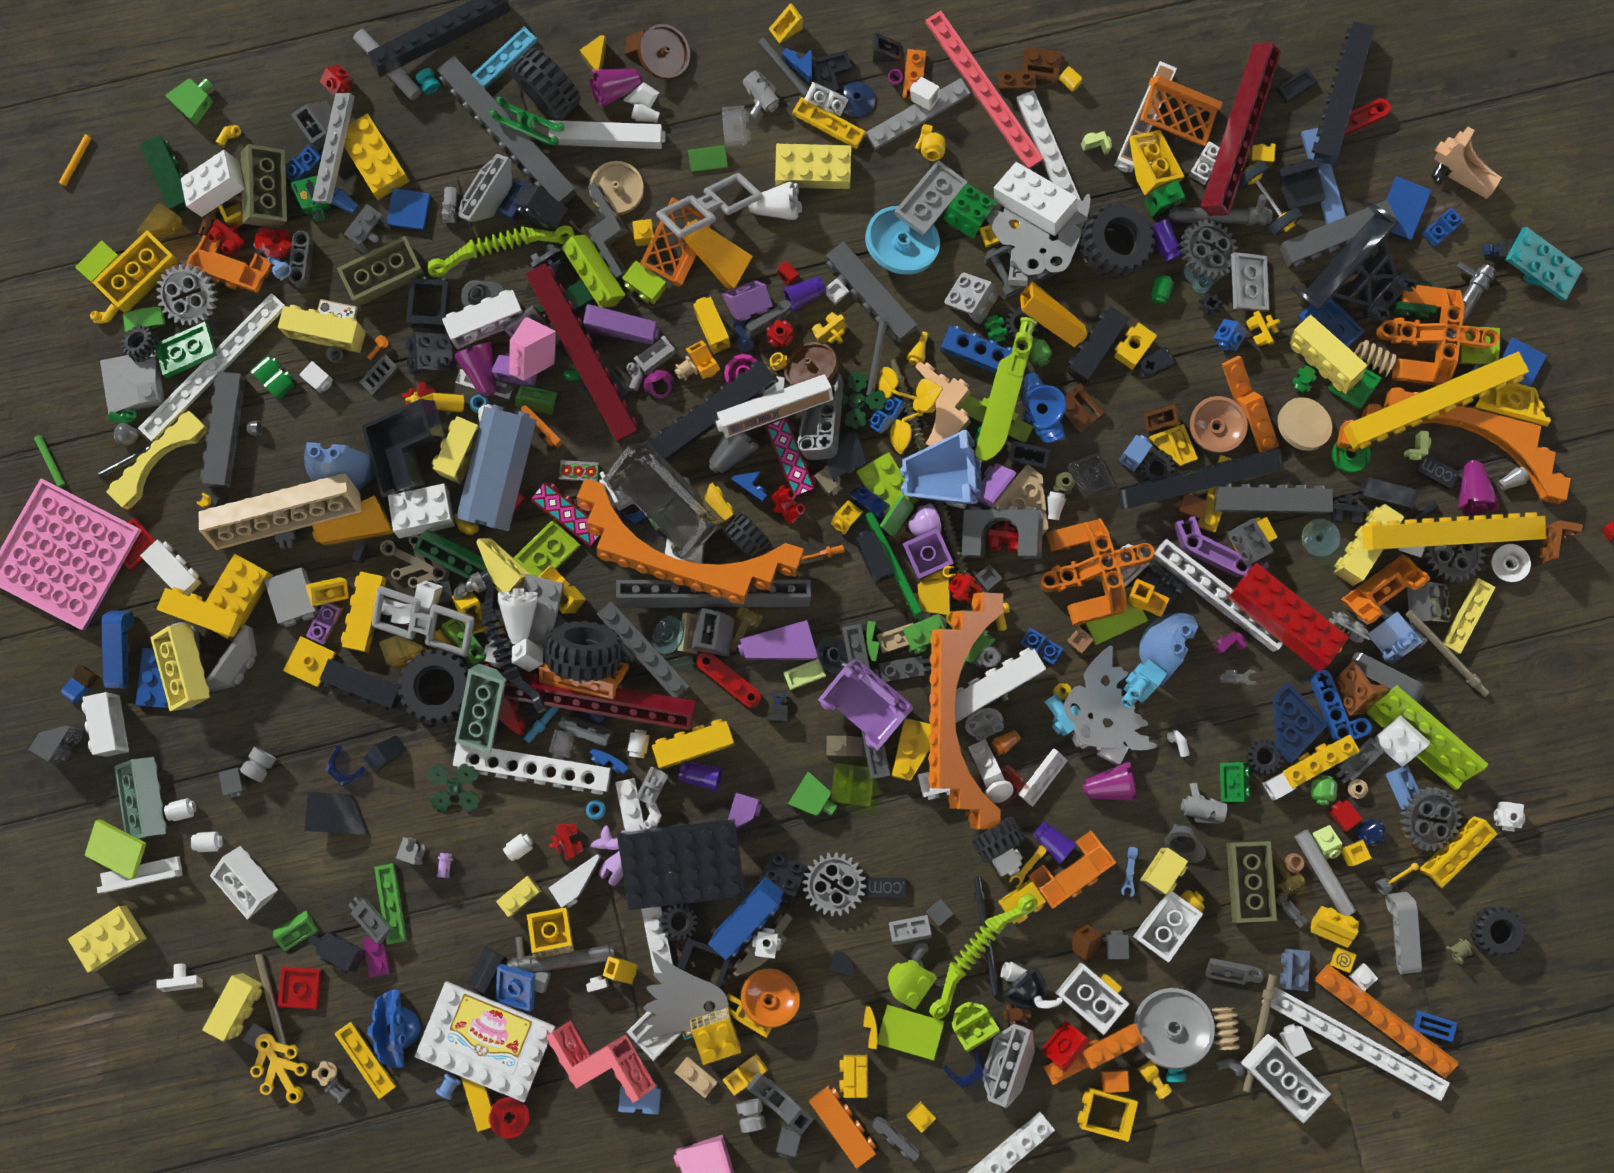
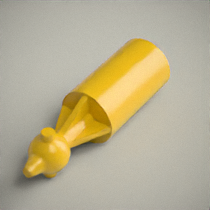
M414 392V395L405 398V401L409 403L419 399L434 400L437 410L463 412L464 409L463 395L432 393L420 398L418 393Z

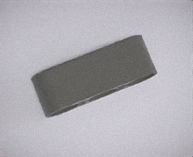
M297 231L293 235L289 261L291 273L288 278L297 288L306 287L310 280L314 242L305 231ZM302 239H307L305 244L300 245ZM300 257H305L302 262L297 263ZM297 275H302L300 280L295 281Z

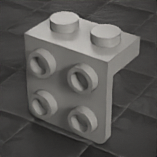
M962 273L944 302L947 306L968 313L975 323L981 325L984 318L987 317L989 310L997 301L1000 293L992 282Z

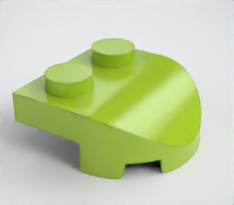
M908 960V962L902 964H895L888 974V984L893 996L913 1009H916L937 979L935 974L920 967L918 962Z
M967 1002L959 1006L954 1012L952 1027L966 1052L1000 1033L989 1011L982 1004Z

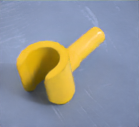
M926 124L922 126L920 138L915 146L917 150L921 147L923 137L926 134L932 133L933 126Z

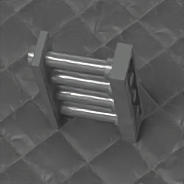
M1005 245L999 249L993 248L986 253L984 258L985 264L993 262L1005 284L1001 292L1004 300L1026 288V286L1008 285L1009 276L999 257L1007 253L1011 256L1012 248H1015L1013 245ZM1053 257V266H1059L1062 264L1063 260L1061 257ZM1033 259L1036 266L1038 267V261L1036 259ZM1071 259V262H1070V264L1068 265V267H1067L1066 269H1068V268L1071 267L1072 262H1073L1072 259ZM1044 269L1041 274L1028 275V284L1031 281L1037 284L1059 272H1049L1047 269Z

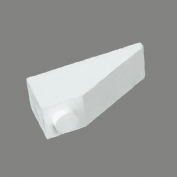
M600 854L595 855L549 887L561 908L565 906L570 908L578 902L576 898L581 895L601 859Z

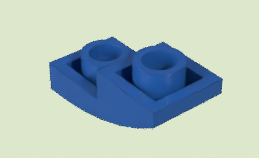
M308 145L297 158L292 157L285 165L286 177L291 182L302 180L321 162L322 156L311 145Z
M1451 207L1429 226L1422 235L1435 247L1464 220Z
M892 395L887 399L882 410H875L868 426L879 433L884 432L897 419L906 403Z
M1029 628L1020 642V645L1026 649H1035L1041 659L1053 666L1064 651V648L1048 640L1046 636L1032 628Z
M594 749L590 751L593 755L591 759L598 766L601 764L606 766L611 761L610 767L618 774L620 772L626 774L630 769L623 762L605 752Z

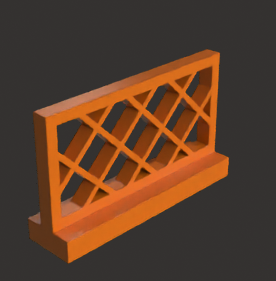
M1162 76L1152 77L1149 82L1151 87L1140 120L1201 146H1206L1217 110L1221 109L1223 102ZM1155 90L1159 91L1163 100L1157 103L1154 98ZM1176 98L1179 106L1172 109L1169 99ZM1165 102L1168 112L1161 115L1157 105ZM1188 104L1192 105L1195 112L1189 116L1184 107ZM1152 108H1154L1157 118L1153 120L1147 118L1148 112ZM1181 109L1184 119L1177 122L1174 111ZM1203 111L1210 113L1209 119L1206 122H1203L1200 114ZM1170 114L1173 124L1167 126L1164 123L1163 117ZM1196 115L1200 125L1193 128L1189 118ZM1184 121L1189 129L1185 133L1181 132L1178 125ZM1199 128L1203 131L1202 140L1198 139L1194 132Z
M671 198L668 206L679 200ZM689 206L681 208L682 215L674 217L673 213L668 214L674 223L675 219L683 217L685 224H687V216L691 214L698 217V221L705 218L700 212ZM660 221L640 265L671 281V284L678 287L683 284L697 254L686 242L682 243L681 238L678 237L679 244L670 246L667 236L674 233H665L664 223ZM663 237L667 248L658 250L655 242L658 238ZM680 246L682 255L680 258L674 259L671 249ZM668 250L671 261L662 263L659 252ZM649 255H656L658 265L652 266L646 262ZM672 263L674 269L672 276L665 273L663 265Z
M620 662L619 669L621 670L616 671L614 675H610L607 679L602 678L600 681L590 680V682H585L583 680L574 681L573 679H565L563 676H557L554 672L550 671L546 663H543L539 666V683L613 700L615 690L628 671L629 664Z

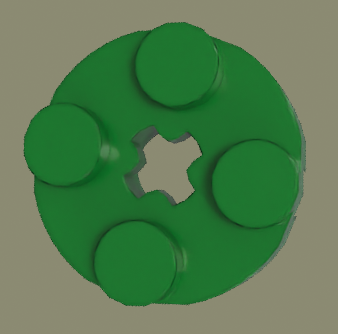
M1336 441L1331 449V459L1335 468L1345 473H1356L1362 470L1371 458L1369 446L1364 449L1358 448L1355 452L1353 451L1352 453H1355V456L1352 459L1346 455L1349 451L1347 449L1352 448V446H1348L1346 449L1336 447Z

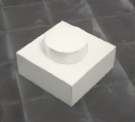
M1364 963L1349 975V978L1364 991L1378 980Z
M602 976L591 978V983L586 984L588 992L609 986L607 978L602 979Z

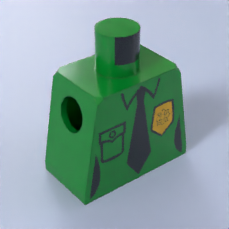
M317 176L291 182V186L305 214H313L314 221L316 222L325 220L324 211L331 209L332 203H316L312 201Z
M1174 181L1153 190L1144 203L1151 218L1168 212L1173 207L1183 206L1185 204V195L1179 182Z

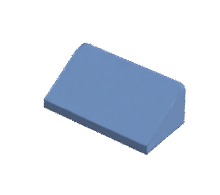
M1408 765L1386 774L1401 809H1405L1403 805H1409L1407 798L1414 799L1413 792L1419 794V788Z

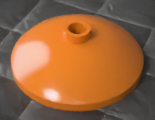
M776 969L759 970L749 976L742 987L741 1004L749 1019L760 1026L767 1028L783 1026L795 1016L799 1008L800 995L795 982L782 971ZM765 1000H769L771 1004L767 1005Z

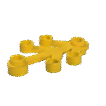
M261 1034L255 1041L256 1049L259 1052L256 1063L250 1070L253 1077H260L264 1073L263 1064L267 1055L270 1065L265 1082L260 1086V1092L263 1095H268L273 1091V1082L277 1073L287 1091V1101L292 1104L298 1103L303 1098L304 1091L301 1087L293 1085L284 1068L295 1071V1074L298 1076H303L308 1071L307 1064L279 1058L275 1051L285 1053L287 1058L292 1059L297 1056L299 1050L295 1045L288 1046L275 1042L271 1034ZM262 1041H266L268 1046L264 1047ZM289 1049H293L295 1054L291 1055ZM302 1066L304 1068V1072H300L298 1067ZM258 1068L260 1074L255 1073L254 1069ZM264 1085L269 1086L270 1090L266 1091ZM291 1093L296 1094L297 1098L293 1099Z

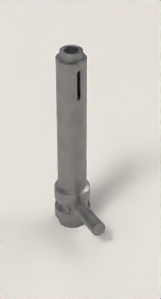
M1261 194L1256 207L1231 208L1229 215L1209 216L1202 208L1173 207V209H1169V220H1172V222L1197 223L1199 220L1203 222L1207 219L1209 223L1214 220L1215 223H1243L1249 226H1255V224L1266 226L1272 222V209L1264 207L1267 197Z
M1461 261L1456 266L1457 269L1472 277L1469 287L1462 296L1465 305L1463 323L1482 293H1485L1489 288V283H1492L1495 279L1496 270L1489 265L1484 264L1477 271ZM1452 312L1449 317L1453 320L1455 319V315ZM1447 330V337L1452 339V332ZM1432 343L1431 351L1436 354L1437 343Z
M516 937L517 958L507 961V966L537 973L607 962L608 956L615 958L614 948L607 945L535 959L531 955L525 956L523 937Z

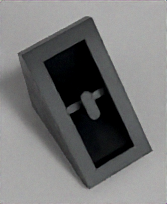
M873 33V62L901 61V43L881 34Z
M394 735L376 744L364 756V759L373 772L376 773L407 750L398 736Z

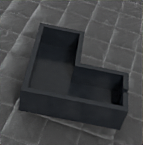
M419 399L362 425L381 498H388L389 495L412 491L425 486L415 450L445 437L434 400Z

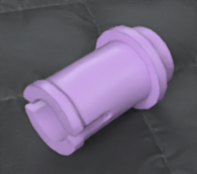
M440 853V856H438L437 877L449 878L451 860H453L452 854Z

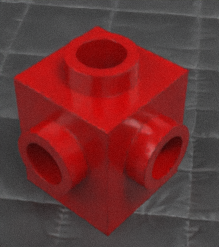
M338 64L326 67L320 82L335 97V93H348L351 90L354 79Z
M777 319L766 330L768 332V343L781 350L786 345L789 346L794 339L792 325L785 320L780 321Z
M957 573L948 587L954 593L952 597L960 602L965 600L972 604L973 594L980 593L983 588L976 584V579L967 573L965 576Z

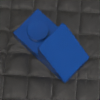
M786 48L782 52V60L810 84L812 82L811 50L801 59L795 51H790Z
M760 472L733 476L732 483L762 504L767 500L766 490L759 485L754 486L761 476Z

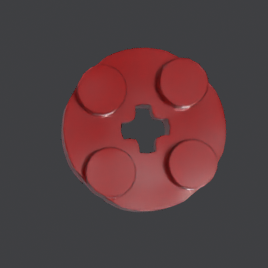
M262 227L256 234L254 244L258 250L260 248L264 250L265 255L281 258L286 257V253H291L292 238L286 230Z
M512 1097L499 1099L490 1108L488 1116L490 1128L496 1135L510 1139L519 1136L529 1122V1111L526 1105ZM507 1112H509L511 1115L514 1114V1118L511 1119V1123H508L506 1120H503V1117L506 1116Z

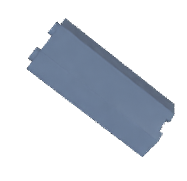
M492 405V408L484 406L456 518L509 531L536 419L529 418L530 414L520 411L518 415L503 411L504 407Z

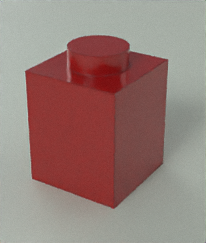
M1348 800L1336 801L1330 806L1332 809L1327 812L1342 831H1348L1362 820Z

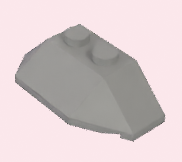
M496 154L491 161L480 169L461 199L458 217L474 222L494 216L497 208L512 187L511 159L509 157Z
M243 625L205 679L209 692L235 687V685L240 684L243 680V674L247 668L250 669L254 665L257 652L253 628Z
M1013 1024L994 1037L982 1073L988 1101L1007 1108L1022 1091L1035 1053L1032 1030Z

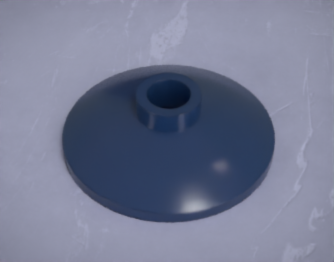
M851 82L840 91V95L848 99L843 110L846 115L860 118L869 114L874 108L875 94L867 84ZM859 95L860 99H855L854 96Z

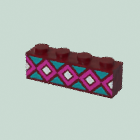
M786 418L766 426V432L788 487L792 488L795 492L794 499L815 492L814 486L817 483L814 475H809L807 468H810L808 460L802 457L798 447V440H795L793 435L796 433L793 423H789Z
M545 482L532 497L531 501L533 504L555 519L589 548L593 549L601 539V535L595 536L587 531V520L590 513L577 508L574 505L575 501L568 495L563 497L559 493L560 489L551 483L549 486Z

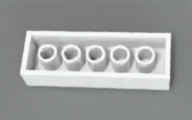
M1027 648L1019 653L1021 657L1015 660L1010 658L1004 661L1002 668L997 670L994 667L987 671L985 678L980 680L977 677L968 683L969 687L963 689V687L956 689L955 723L1046 671L1047 669L1036 650Z

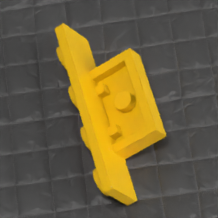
M1347 735L1333 744H1320L1314 748L1316 751L1310 755L1308 752L1298 757L1299 761L1285 769L1283 774L1290 787L1295 788L1355 755L1360 750L1352 736Z

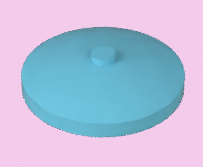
M891 206L880 210L870 220L865 234L866 246L872 258L883 268L898 274H915L927 269L934 262L940 248V238L934 224L922 236L894 215L898 206Z

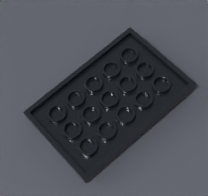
M735 819L617 833L628 910L746 896Z

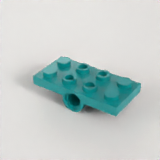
M1528 227L1522 228L1506 258V261L1525 274L1523 278L1526 282L1535 286L1541 285L1561 301L1567 299L1583 269Z

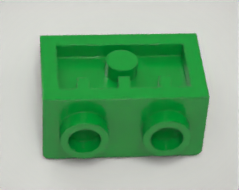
M1220 763L1221 802H1249L1252 790L1248 784V778H1251V768L1248 767V763Z

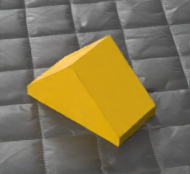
M789 4L769 30L778 43H782L803 29V18L794 5Z
M603 35L580 49L583 60L591 70L602 69L607 44Z

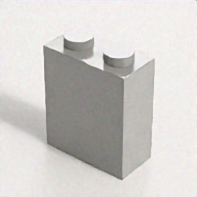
M303 568L264 580L278 624L290 627L297 624L296 621L303 619L307 621L315 618L314 615L319 613L317 606H311L306 590V585L310 584L307 572Z

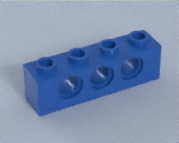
M949 326L940 351L996 374L999 362L995 361L993 356L998 354L1005 358L1012 353V348H1003L993 340H989V342L983 340L980 335L975 333L968 334L961 327ZM966 341L968 346L960 347L958 342ZM983 348L985 354L980 355L975 349Z

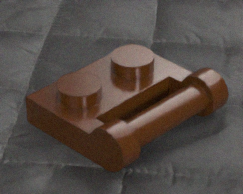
M1025 46L1021 71H1030L1028 68L1053 71V74L1035 71V79L1051 81V83L1057 84L1062 51Z
M1082 383L1065 396L1067 404L1066 411L1063 414L1079 434L1106 412L1084 390L1085 387ZM1079 394L1095 414L1090 416L1075 399V396Z

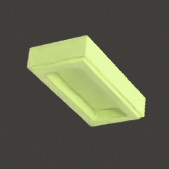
M818 659L783 672L790 691L826 677Z

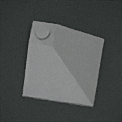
M154 350L155 355L151 354V358L149 360L145 358L146 361L144 362L141 360L140 362L134 361L128 355L100 360L108 415L110 411L120 414L129 409L140 410L160 406L165 401L156 350Z

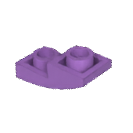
M331 602L322 604L306 636L321 644H325L343 608Z

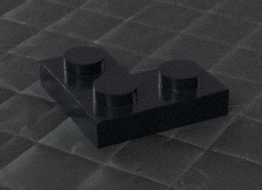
M843 51L811 60L817 84L836 93L839 92L835 75L852 70L848 52Z

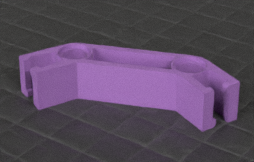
M1195 516L1185 521V524H1189L1191 534L1186 535L1182 527V524H1184L1183 520L1173 525L1181 548L1187 554L1238 578L1243 577L1252 567V564L1249 566L1245 564L1238 552L1201 535ZM1188 539L1195 540L1196 547L1189 546ZM1239 562L1244 564L1245 571H1240L1237 568ZM1268 562L1260 563V566L1264 569L1269 567Z

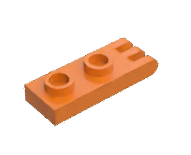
M908 49L902 98H906L907 91L910 92L912 84L917 82L920 77H923L926 51Z
M527 406L521 408L522 412L530 414L529 418L536 419L534 431L537 434L541 432L545 436L543 438L550 447L554 445L558 449L563 444L561 439Z

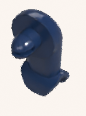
M734 318L732 324L735 327L737 347L743 352H748L754 345L753 339H748L745 335L748 321L747 319L740 321V319Z

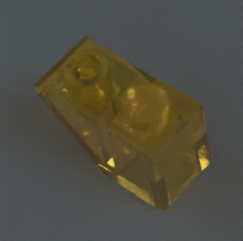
M398 635L379 642L386 663L394 667L404 664L406 659H415L416 655L420 652H426L424 646Z

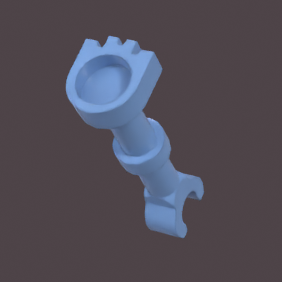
M256 248L258 252L264 253V250H262L261 248L259 250ZM266 255L269 263L274 264L272 272L277 279L282 281L290 275L291 267L286 262H281L277 257Z

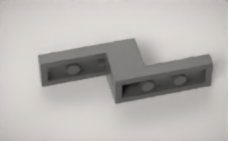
M593 182L588 186L591 192L589 195L594 202L598 203L600 207L599 212L605 219L588 230L591 234L590 239L595 246H598L601 251L599 254L610 266L609 270L612 275L622 279L627 271L611 244L626 234L628 230L602 186Z

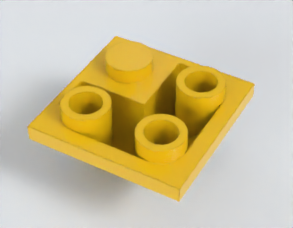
M713 483L709 484L700 516V522L705 527L709 536L721 530L733 517L732 506L724 501L722 491L718 486L715 487Z

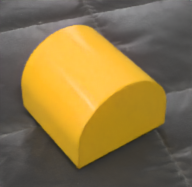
M1068 66L1060 75L1059 80L1073 92L1081 85L1082 77Z

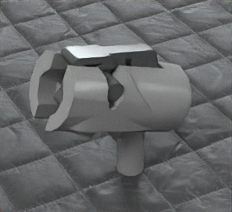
M755 70L744 78L743 85L746 87L749 95L754 97L755 102L750 116L756 118L762 108L766 112H773L777 109L779 99L775 95L776 87L765 76Z
M1198 783L1190 784L1192 796H1187L1181 803V810L1184 811V815L1193 816L1195 822L1221 824L1224 822L1227 814V804L1211 798L1206 800L1204 796L1200 795Z

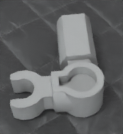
M446 187L444 191V202H442L444 223H456L458 190L454 187Z

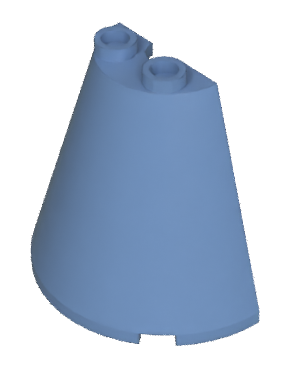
M962 430L903 459L901 475L905 478V483L901 486L902 494L907 497L963 504L977 503L976 498H980L981 470L979 459L975 456V451L972 449L975 444L969 432Z
M306 443L304 464L312 482L346 473L357 490L360 491L374 479L375 473L369 455L346 445L332 444L329 449H323L321 443Z
M1185 613L1163 615L1155 619L1145 629L1141 637L1139 656L1142 664L1149 659L1167 673L1160 683L1161 686L1164 685L1184 660L1188 651L1185 641L1188 638L1193 639L1198 628L1194 616Z

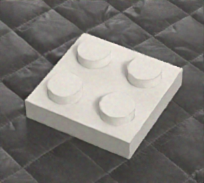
M1401 715L1374 738L1378 745L1401 767L1406 765L1430 744V741Z

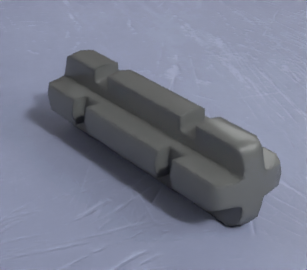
M1284 893L1277 895L1275 902L1279 906L1282 905L1281 908L1292 920L1295 919L1294 922L1298 927H1303L1308 922V919L1304 915H1300L1301 912L1291 901L1287 900L1288 898Z

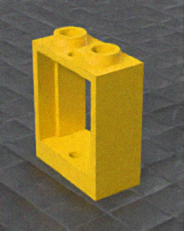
M702 297L693 304L695 315L713 355L730 348L729 336L712 298Z
M1089 1087L1088 1092L1085 1091L1083 1094L1082 1103L1085 1104L1083 1111H1080L1077 1122L1080 1123L1079 1127L1087 1131L1129 1142L1138 1102L1135 1099L1113 1093H1105L1102 1090ZM1094 1095L1126 1103L1119 1132L1087 1123Z

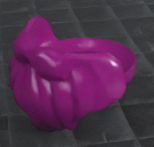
M664 370L650 373L645 378V392H650L654 397L660 399L667 397L671 392V382L674 380V377ZM663 378L668 385V389L664 394L660 395L654 392L652 382Z

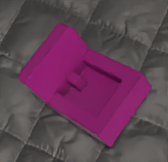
M1232 632L1227 637L1225 635L1220 637L1215 642L1217 646L1214 650L1221 654L1233 643L1240 650L1244 649L1247 644L1245 643V638L1240 633Z

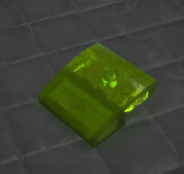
M835 763L831 802L871 807L874 779H870L869 768Z

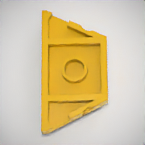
M1510 382L1506 388L1500 391H1496V389L1490 391L1491 394L1481 398L1475 405V408L1543 426H1548L1551 421L1543 412L1545 407L1539 399L1536 388L1518 383L1513 384V382Z

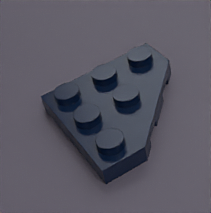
M1286 682L1273 695L1276 749L1291 763L1328 726V723L1289 682Z

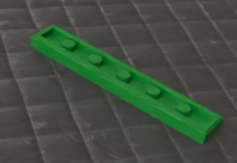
M870 512L866 514V521L871 531H875L894 571L893 576L914 618H920L922 611L874 513Z

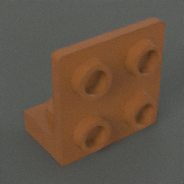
M1559 520L1546 526V539H1544L1543 546L1539 551L1540 563L1546 564L1558 559L1561 540H1567L1568 537H1574V535L1581 533L1583 524Z
M1351 662L1334 680L1341 702L1350 716L1365 714L1389 691L1385 684L1371 685L1356 662Z

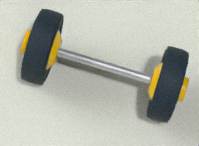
M1261 161L1255 165H1250L1243 171L1239 187L1244 189L1256 183L1263 194L1266 195L1268 201L1279 215L1277 220L1269 227L1273 235L1276 236L1284 231L1288 232L1303 215L1298 208L1282 214L1259 181L1269 170L1267 164Z

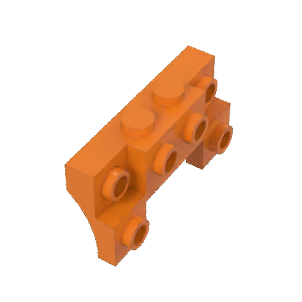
M203 235L195 251L190 254L186 265L192 264L193 268L199 266V272L205 270V275L211 276L210 281L214 283H219L220 281L225 283V286L234 290L240 288L259 293L264 279H268L273 264L269 263L267 258L261 257L258 254L254 255L249 266L246 263L218 254L223 243L219 240L212 243Z
M1402 554L1343 597L1341 601L1348 610L1356 614L1359 620L1368 625L1375 622L1383 614L1379 606L1406 587L1413 590L1422 588L1430 580V577L1418 568L1409 557Z
M1089 831L1075 841L1084 855L1053 877L1045 865L1040 866L1028 875L1052 909L1068 897L1072 896L1074 898L1082 892V887L1086 884L1091 886L1097 882V876L1116 863L1092 831Z

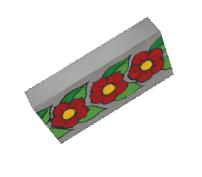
M561 460L559 479L584 482V479L587 478L598 482L599 463Z

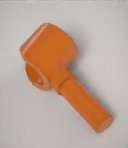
M380 335L375 339L377 346L369 354L368 359L372 360L378 351L388 347L389 343L385 336Z

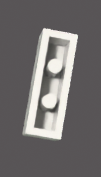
M156 540L140 556L171 588L176 587L184 590V595L188 596L202 583L198 579L199 574L194 569H188L185 566L187 562L179 554L176 556L172 552L174 548L165 541L163 543Z

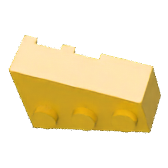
M904 719L891 777L911 781L930 749V724Z

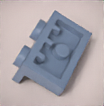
M1284 950V953L1281 955V964L1284 965V969L1280 975V984L1283 985V989L1308 991L1310 951Z

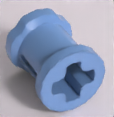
M446 1073L441 1087L437 1088L435 1092L441 1097L451 1100L452 1093L457 1085L461 1084V1081Z

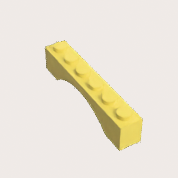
M190 411L183 413L173 426L165 430L164 435L160 439L155 440L151 444V448L146 453L141 454L137 458V462L132 467L130 466L125 469L120 479L110 484L106 492L122 508L129 511L142 498L147 476L154 465L170 451L188 444L198 443L209 432V428Z

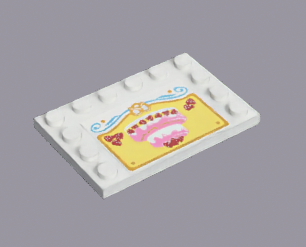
M446 981L415 1057L525 1102L549 1044L546 1035L553 1032L555 1026Z

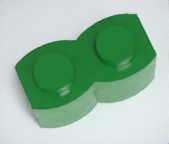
M266 356L250 371L279 401L295 386L292 382L294 378L287 371L283 373L279 369L282 365L274 357L270 359Z

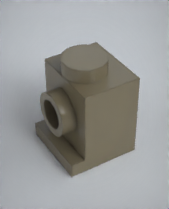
M828 466L814 476L816 482L828 497L831 494L835 496L843 489L840 486L841 479L839 476L838 481L833 482Z

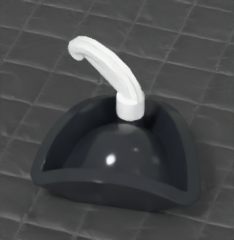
M1037 967L1025 971L1003 994V998L1007 1002L1023 1009H1033L1036 1007L1052 1008L1063 1002L1062 998H1057L1056 1001H1047L1049 998L1048 986Z

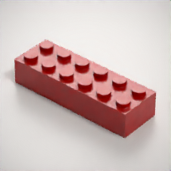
M1258 563L1246 572L1227 597L1318 672L1331 663L1349 638Z

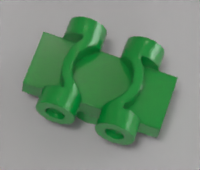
M997 315L986 318L987 322H984L986 330L990 329V332L987 333L989 340L993 339L995 342L1004 341V336L1008 335L1006 327L1001 328V325L1004 324L1003 318H998Z
M1305 365L1304 369L1300 367L1296 373L1300 375L1299 378L1294 377L1291 382L1294 385L1293 389L1301 393L1309 392L1312 387L1309 382H1314L1317 378L1314 375L1316 370Z

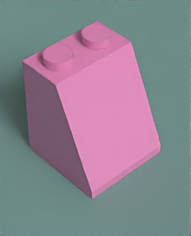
M528 317L524 318L510 339L509 374L524 381L554 365L556 331Z
M723 1135L678 1148L676 1151L677 1155H674L676 1166L681 1168L682 1173H734Z

